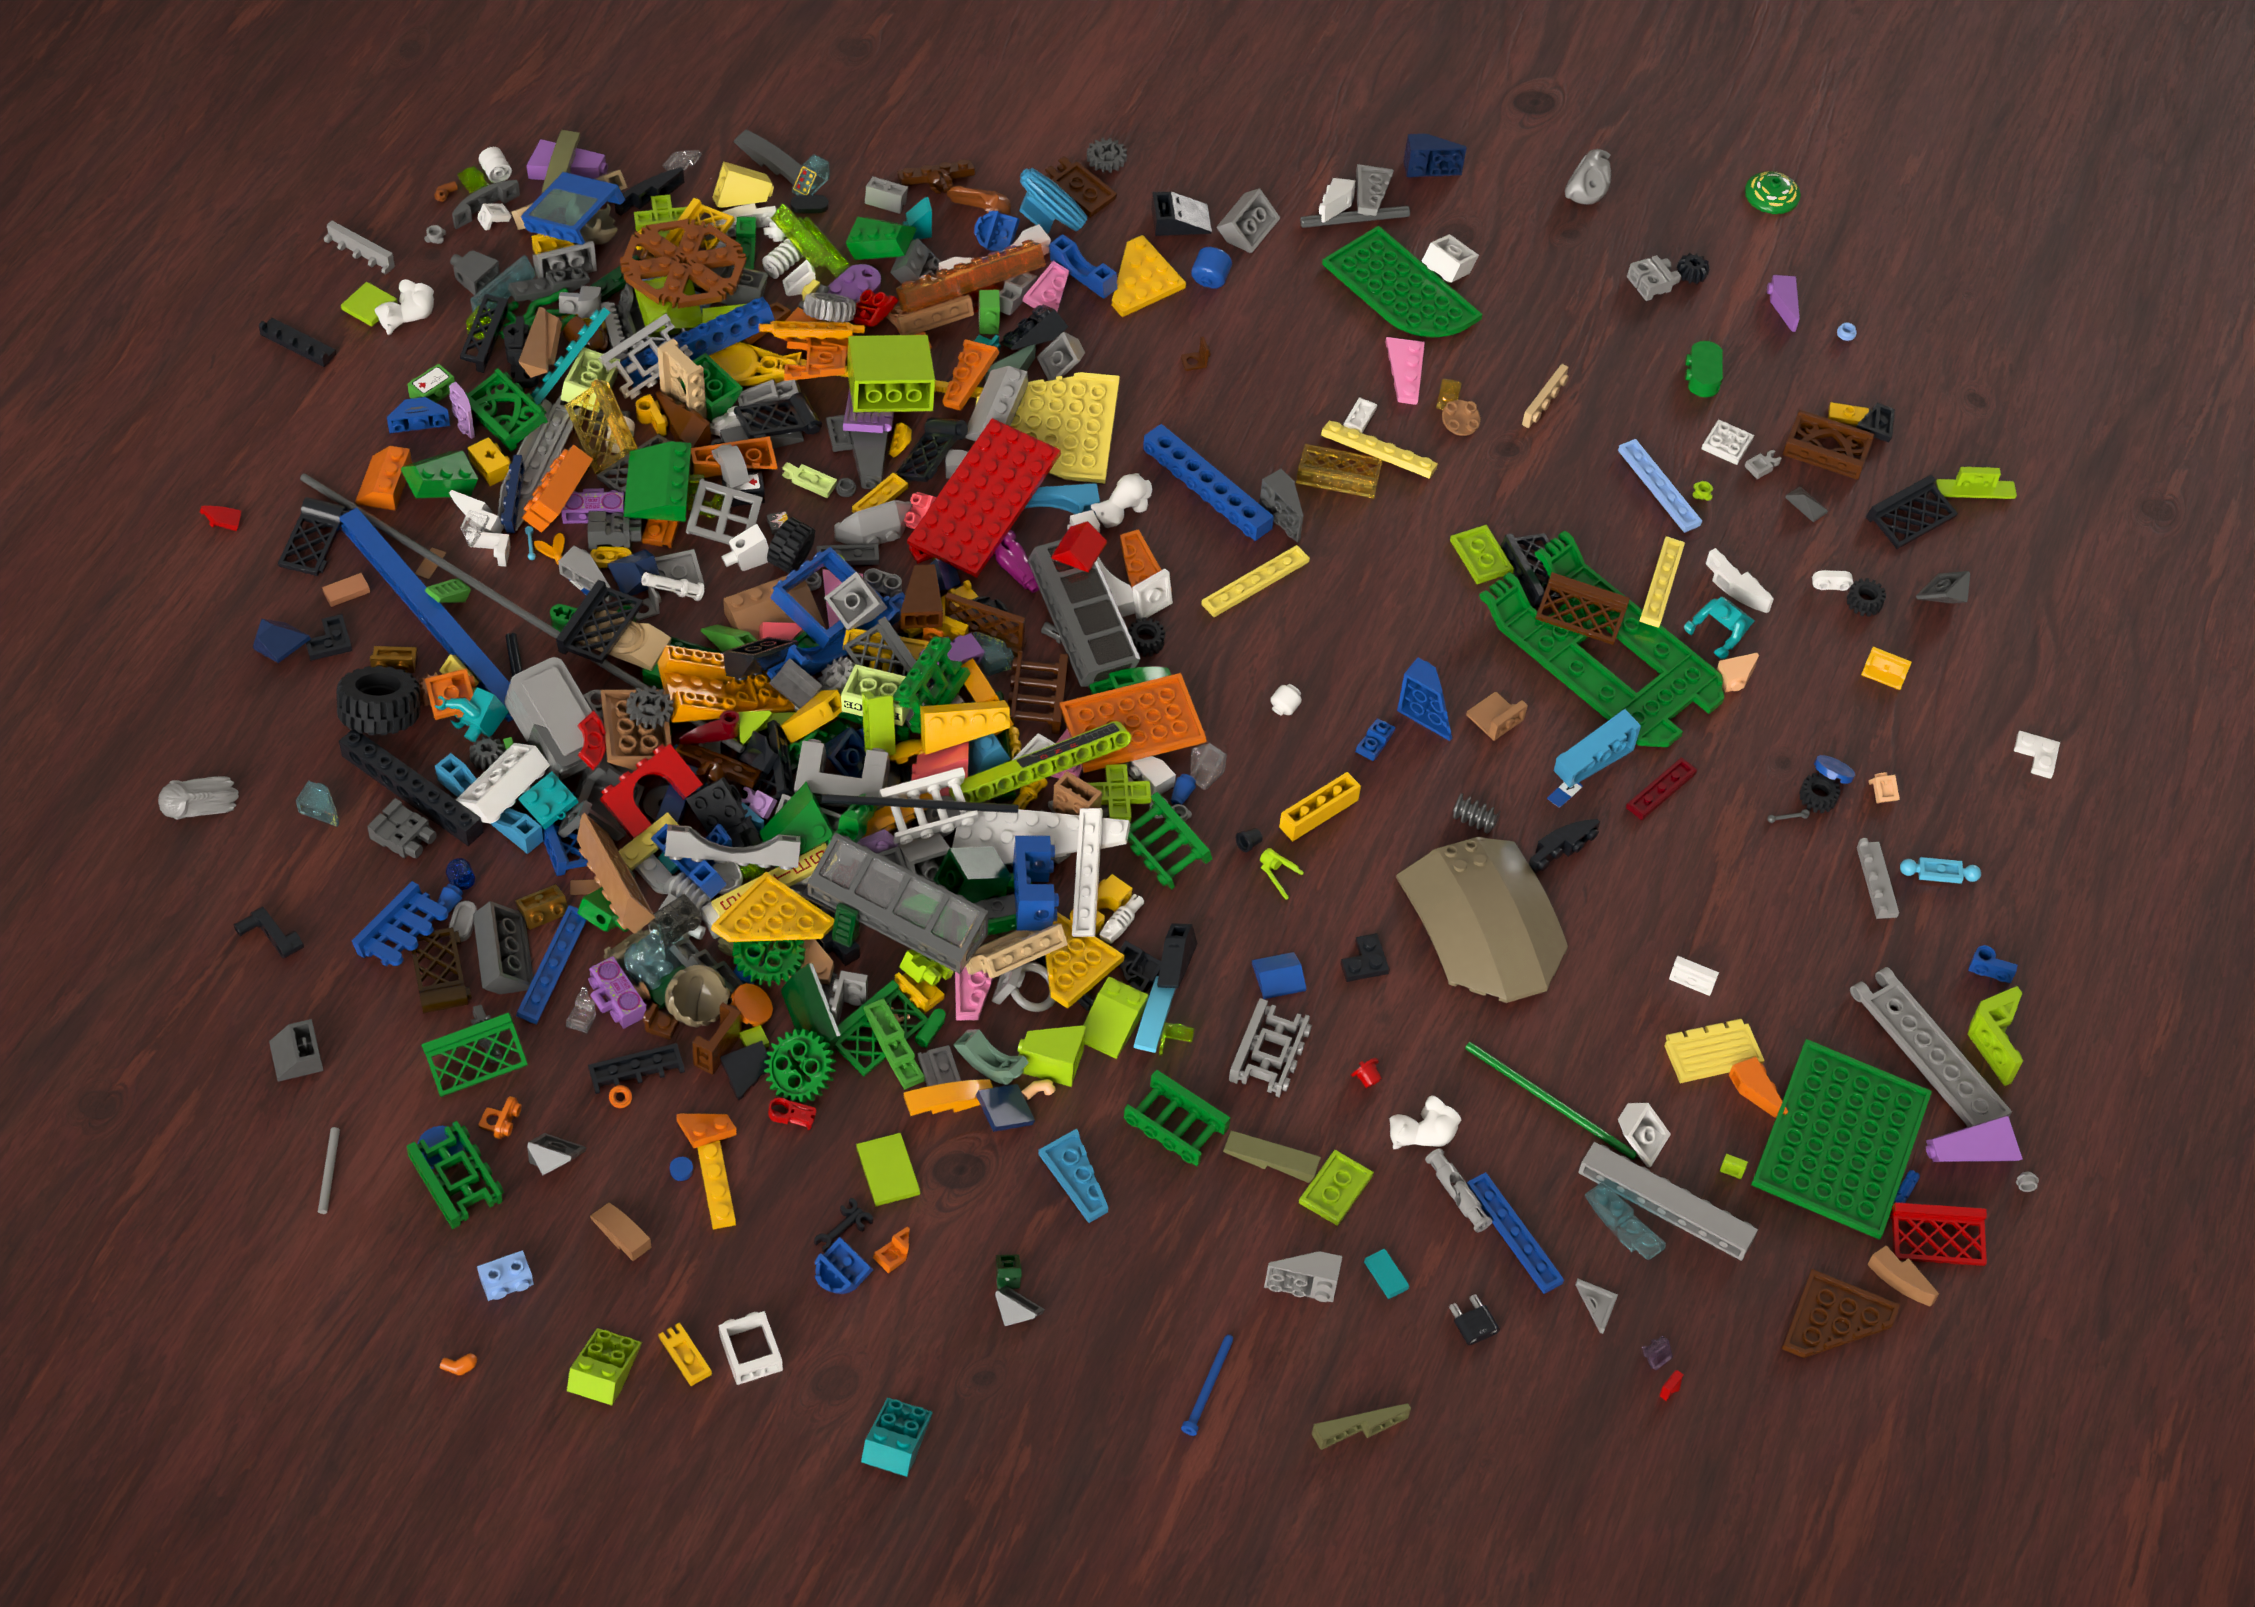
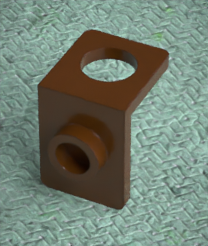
M1204 336L1200 338L1199 352L1181 355L1186 371L1207 368L1208 357L1211 356V352ZM1194 358L1198 363L1190 365L1187 363V360Z

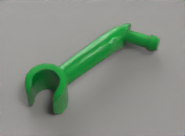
M817 728L799 743L789 744V752L792 750V747H795L796 752L794 756L799 755L802 741L814 739L817 733L823 737H826L828 733Z

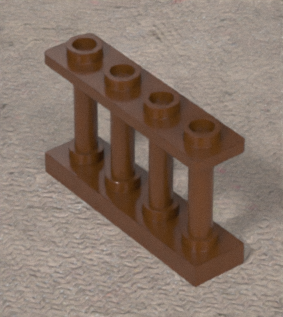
M1018 651V658H1013L1012 667L1016 674H1011L1010 687H1014V691H1009L1008 704H1012V707L1009 708L1010 719L1014 725L1015 719L1048 722V725H1052V733L1060 734L1062 721L1060 703L1064 702L1068 654H1060L1059 662L1052 664L1022 661L1023 651ZM1021 669L1048 671L1058 675L1057 679L1053 678V680L1020 677ZM1019 686L1049 688L1052 691H1056V694L1051 695V697L1023 695L1018 694ZM1017 702L1050 705V708H1054V712L1044 714L1016 711Z

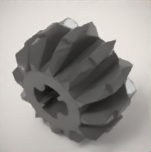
M492 735L488 739L482 736L481 741L476 740L473 743L474 745L470 746L469 758L476 769L481 768L485 772L506 749L500 739L494 740Z

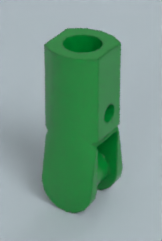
M935 1009L916 1035L915 1042L919 1046L927 1048L944 1025L946 1013L943 1009Z

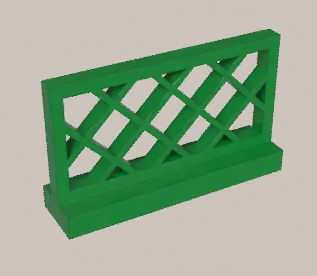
M894 980L837 1026L841 1036L834 1047L864 1077L886 1059L884 1052H874L875 1042H878L873 1030L872 1037L859 1036V1029L861 1027H871L863 1009L864 1006L884 998L891 1009V1002L898 997L904 1003V1010L891 1009L893 1014L904 1015V1024H900L905 1032L904 1038L906 1041L928 1021V1018L898 989L899 985ZM907 1014L916 1015L921 1021L917 1025H907ZM846 1040L856 1041V1050H846L841 1044ZM859 1041L872 1042L871 1051H859ZM858 1056H871V1064L864 1068L858 1062Z
M509 1013L421 1044L440 1097L528 1066L512 1016ZM510 1029L513 1038L509 1046L497 1041L501 1032ZM484 1038L492 1041L487 1054L475 1049L479 1040ZM514 1042L516 1044L517 1049L512 1047ZM496 1043L507 1048L502 1060L490 1055ZM462 1046L471 1049L466 1061L454 1057L457 1049ZM453 1050L452 1053H451V1055H449V1054L446 1053V1052H449V1051ZM510 1050L519 1053L522 1062L511 1065L506 1063L505 1060ZM474 1051L485 1056L480 1068L469 1064ZM442 1054L449 1057L444 1069L435 1066L432 1057ZM488 1058L500 1063L496 1072L489 1073L483 1070ZM452 1059L464 1064L458 1076L447 1072ZM503 1064L508 1066L504 1069H501ZM467 1066L478 1071L474 1080L467 1081L461 1078ZM437 1070L442 1072L440 1077L438 1076ZM445 1074L456 1078L452 1088L443 1090L441 1081Z

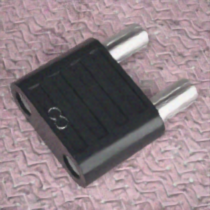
M1476 1294L1470 1297V1301L1475 1307L1474 1310L1462 1314L1456 1303L1449 1306L1456 1318L1454 1323L1467 1345H1473L1494 1336L1500 1331L1486 1305H1482Z

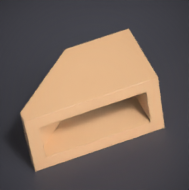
M1758 653L1719 661L1717 671L1722 674V687L1725 692L1739 691L1745 687L1755 669L1759 657Z

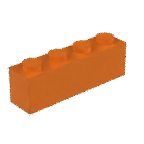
M770 436L691 448V466L694 479L722 475L721 466L713 458L712 450L717 449L721 445L728 444L739 448L747 471L777 469Z

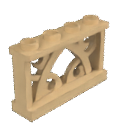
M671 339L657 348L661 392L673 398L677 405L682 403L686 406V410L691 411L693 409L707 420L703 367L701 365L697 366L679 349L678 342ZM681 379L686 386V394L681 386Z

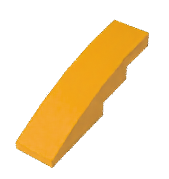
M990 1079L950 1082L904 1092V1099L911 1116L930 1110L932 1114L949 1109L958 1112L979 1106L980 1103L976 1097L978 1090L993 1088Z

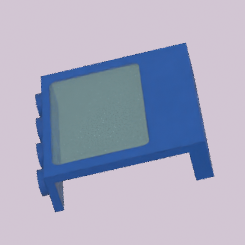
M562 172L521 215V218L529 232L583 245L585 241L579 230L607 201L621 205L625 198L616 184Z

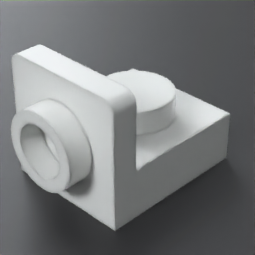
M483 204L478 214V221L485 230L490 229L492 222H509L511 214L503 204Z

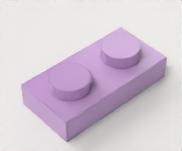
M885 829L864 837L857 842L861 846H867L876 854L898 847V844H894V836Z

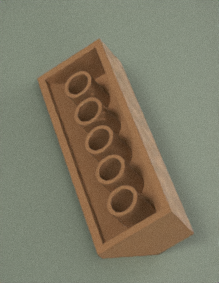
M584 813L581 815L577 841L581 847L579 851L588 860L586 863L588 868L596 874L594 879L603 887L601 892L611 902L609 907L619 917L617 921L624 930L628 928L635 934L651 922L655 916L609 833Z

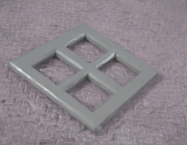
M701 479L686 533L730 545L729 541L734 537L724 534L727 519L747 524L745 531L756 525L763 497ZM706 490L725 495L721 511L702 505ZM733 498L752 503L748 519L729 513ZM700 511L719 516L716 531L696 526Z

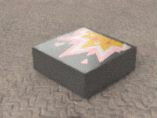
M787 511L767 515V522L772 535L776 534L780 526L789 519Z

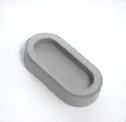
M462 901L455 906L449 928L453 927L454 931H459L461 942L470 938L474 927L473 914L477 909L475 904L470 901Z

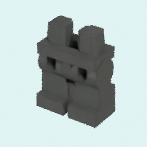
M588 511L589 549H597V545L611 544L614 547L624 545V548H630V542L642 541L641 518L624 517V511L623 513L615 512L613 514H606V511Z
M396 798L382 811L383 815L380 813L367 826L371 840L383 847H389L404 859L408 855L417 859L423 852V847L419 843L423 840L428 844H432L436 839V832L429 827L428 820L404 807L402 802Z

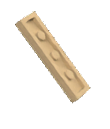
M1560 365L1527 408L1522 422L1523 426L1529 428L1533 422L1536 423L1541 416L1542 410L1548 408L1551 398H1556L1560 387L1565 386L1568 381V366Z

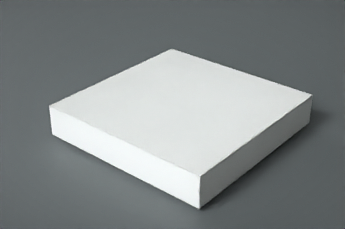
M1166 569L1132 587L1136 619L1139 618L1140 621H1142L1143 617L1148 618L1173 603L1170 574Z

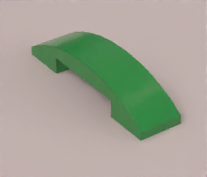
M737 217L736 242L741 244L743 254H746V265L744 268L754 270L756 217Z

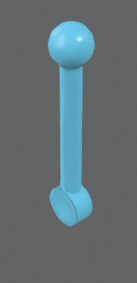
M531 526L525 528V533L528 535V559L534 560L536 557L535 553H533L532 543L534 531Z

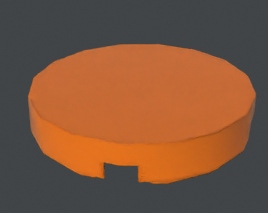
M746 983L740 985L731 994V1005H734L741 1011V1021L743 1023L759 1026L767 1022L772 1016V1002L762 988Z

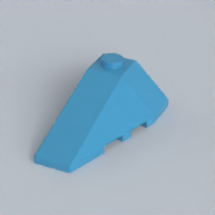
M995 733L969 741L968 772L970 776L1010 760Z

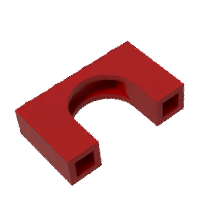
M663 744L653 751L655 755L648 760L645 757L636 764L638 769L633 773H630L628 770L618 779L621 781L615 787L610 784L601 791L603 796L600 798V801L632 840L652 825L637 807L633 798L634 786L640 778L646 775H658L665 778L683 800L703 785L671 744H668L666 747Z

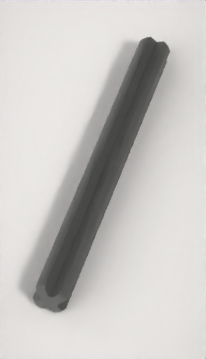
M1409 206L1379 208L1376 216H1366L1359 214L1358 211L1341 212L1326 222H1322V215L1300 217V225L1302 228L1403 218L1410 216Z

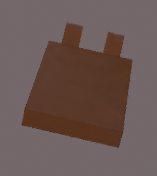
M1063 156L1058 160L1061 164L1057 166L1061 173L1056 171L1053 166L1045 169L1048 173L1045 176L1054 181L1072 197L1090 218L1117 198V193L1077 161L1072 164Z

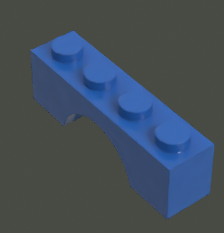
M1064 234L1049 244L1050 260L1068 269L1071 276L1103 299L1118 289L1117 273L1104 263L1098 267L1088 263L1081 255L1077 244Z
M667 823L650 838L663 854H665ZM683 858L682 860L670 859L710 899L727 885L718 872L705 860L695 862L691 858Z

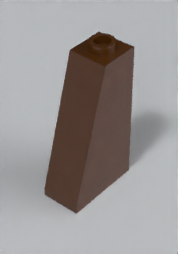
M935 564L914 565L901 608L900 628L943 627V608Z

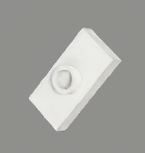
M1359 398L1343 426L1363 433L1376 411L1377 404Z

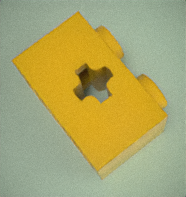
M488 437L468 447L469 461L490 486L505 479L511 461L508 456H504L501 453L497 443H493Z

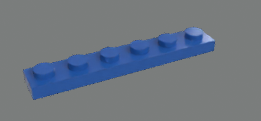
M571 905L568 906L517 1011V1017L536 1025L538 1024L587 922L585 918L577 913L578 908Z
M1485 1172L1468 1181V1188L1481 1203L1482 1210L1493 1220V1225L1543 1294L1562 1285L1564 1282L1563 1277L1488 1174Z

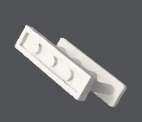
M963 767L880 789L878 797L919 799L920 794L928 792L932 795L933 800L943 801L940 790L949 787L952 788L956 801L966 802L960 787L964 782L965 772ZM891 807L899 831L894 833L893 841L894 844L900 843L903 845L919 837L922 839L929 838L937 832H951L955 827H969L975 824L979 814L977 810L972 812L960 810L961 815L949 818L946 809H937L940 820L928 824L923 808H914L919 826L907 829L900 807Z

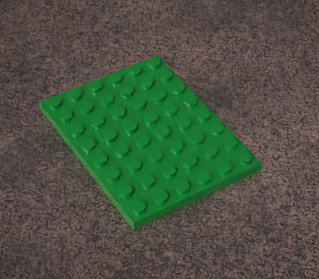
M1806 1039L1751 1185L1880 1240L1932 1091ZM1785 1107H1786L1787 1110H1788V1113L1784 1115L1783 1112H1784Z

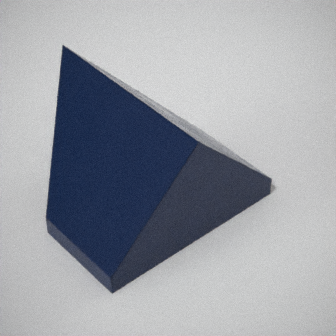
M935 559L930 563L935 564L939 590L961 586V581L955 567L939 559Z

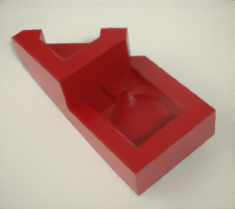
M201 506L200 513L208 518L212 528L216 525L237 531L241 510L221 506Z

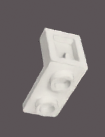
M468 531L467 536L470 547L494 549V557H497L498 566H507L511 549L509 534Z

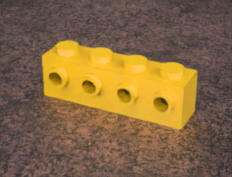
M1348 772L1344 773L1283 811L1279 828L1292 841L1298 839L1357 802L1361 785Z

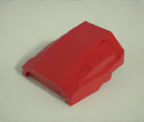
M870 289L865 290L860 296V301L856 302V313L853 320L848 322L866 327H874L892 311L899 300L895 296H887L884 292L876 294Z

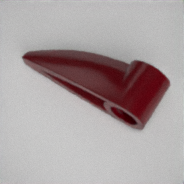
M732 710L724 711L720 715L719 720L693 729L681 736L679 742L680 744H696L736 738L739 735V715Z

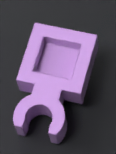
M744 787L743 790L748 792V797L746 799L742 798V802L749 805V808L757 815L768 820L778 800L762 791L757 790L755 793L753 789Z

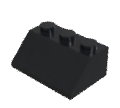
M766 637L723 651L726 676L735 677V680H746L749 675L763 674L764 670L784 662L789 647L794 644L798 646V641Z

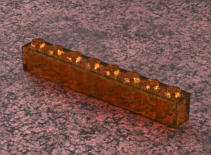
M1026 240L1020 246H1008L1005 248V251L988 253V257H976L971 259L970 263H958L952 269L938 270L935 275H923L914 282L912 280L902 283V286L896 287L901 310L910 313L1044 267L1046 264L1040 243Z

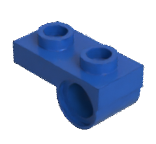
M1982 945L1978 947L1971 959L1968 971L1988 976L2001 982L2011 983L2018 965L1996 959L1994 949L1989 946Z

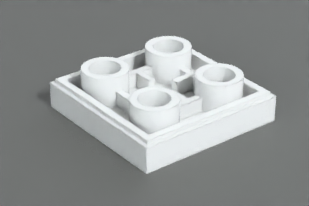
M1718 419L1703 443L1702 450L1738 465L1752 442L1754 435Z

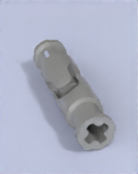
M1441 1148L1432 1151L1426 1157V1162L1433 1166L1437 1172L1436 1176L1449 1195L1455 1200L1463 1215L1468 1217L1473 1223L1475 1232L1478 1233L1485 1230L1492 1224L1493 1220L1483 1212L1481 1203L1468 1188V1185L1454 1165L1447 1161L1444 1151Z

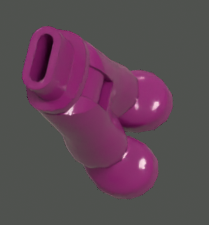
M1009 530L992 557L996 555V561L1003 569L1022 585L1024 589H1029L1031 593H1035L1040 589L1028 564V557L1021 544L1016 542V534Z

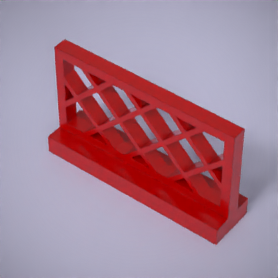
M1895 1203L1892 1206L1890 1218L1892 1219L1893 1253L1899 1260L1906 1261L1910 1259V1261L1979 1266L1987 1264L1985 1238L1986 1209ZM1899 1221H1907L1913 1229L1905 1234L1899 1228ZM1923 1222L1930 1223L1936 1229L1930 1236L1919 1227ZM1945 1224H1952L1958 1230L1952 1238L1942 1229ZM1969 1225L1978 1226L1979 1235L1975 1239L1964 1230ZM1915 1230L1925 1239L1919 1246L1908 1237ZM1937 1232L1948 1241L1941 1248L1931 1239ZM1960 1233L1970 1242L1965 1249H1962L1954 1241ZM1904 1240L1914 1249L1910 1254H1900V1244ZM1926 1242L1937 1251L1933 1256L1926 1255L1920 1249ZM1951 1244L1959 1254L1956 1257H1949L1943 1249ZM1973 1245L1980 1252V1259L1971 1258L1965 1251Z

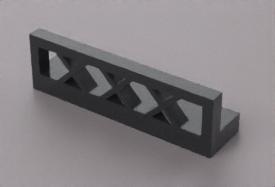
M485 294L460 354L461 360L476 363V371L485 372L499 332L509 311L508 299ZM490 301L497 303V307L488 310L486 304ZM488 316L491 322L482 326L480 319ZM482 332L485 337L476 341L474 335ZM476 347L478 350L477 357L467 354L468 350Z

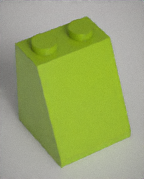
M1072 1026L1027 1031L1025 1039L1021 1038L1018 1046V1056H1025L1029 1062L1023 1068L1024 1072L1022 1074L1044 1080L1049 1079L1052 1082L1072 1087L1084 1052L1086 1027Z

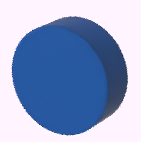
M677 1157L670 1163L671 1176L678 1181L689 1179L693 1174L691 1160L686 1157Z

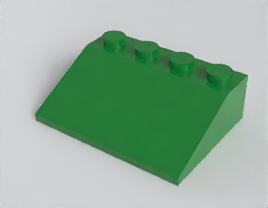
M670 441L629 452L624 517L686 522L691 443Z

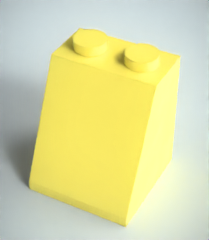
M723 162L712 198L717 207L720 208L767 202L768 196L771 197L774 186L767 174Z

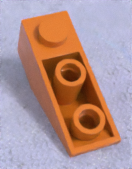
M1757 1057L1732 1065L1729 1077L1738 1092L1776 1118L1782 1100L1777 1093L1776 1085L1768 1078L1764 1065L1760 1064ZM1785 1107V1110H1784V1112H1783L1784 1115L1788 1113V1110H1787L1786 1107Z

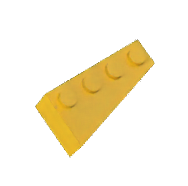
M1005 700L920 706L921 746L926 755L1010 728V709Z

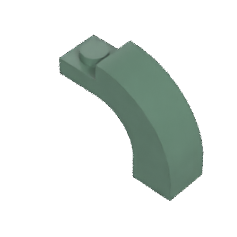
M979 1029L967 1030L953 1044L961 1056L974 1069L990 1080L1000 1084L1008 1085L1014 1078L1024 1072L1023 1068L1029 1063L1025 1056H1008L998 1051L989 1043Z

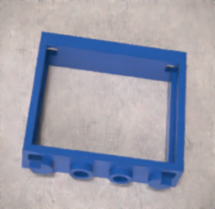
M831 547L824 552L819 551L813 560L805 561L798 571L793 570L784 581L779 580L777 585L773 587L774 591L770 597L822 649L846 632V627L839 620L826 630L788 592L823 566L842 583L856 572ZM876 591V593L879 595V597H880L881 600H882L883 597Z

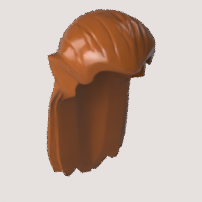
M955 186L947 192V196L952 199L951 202L983 208L987 214L989 211H998L1001 214L1011 215L1009 199L996 191L975 190Z

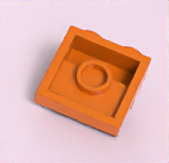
M467 668L425 679L435 720L457 715V718L463 717L464 713L460 709H450V707H447L445 710H439L435 705L441 706L443 704V700L438 699L439 696L448 700L451 698L471 700L473 696L472 688H475L476 685L473 675H468Z

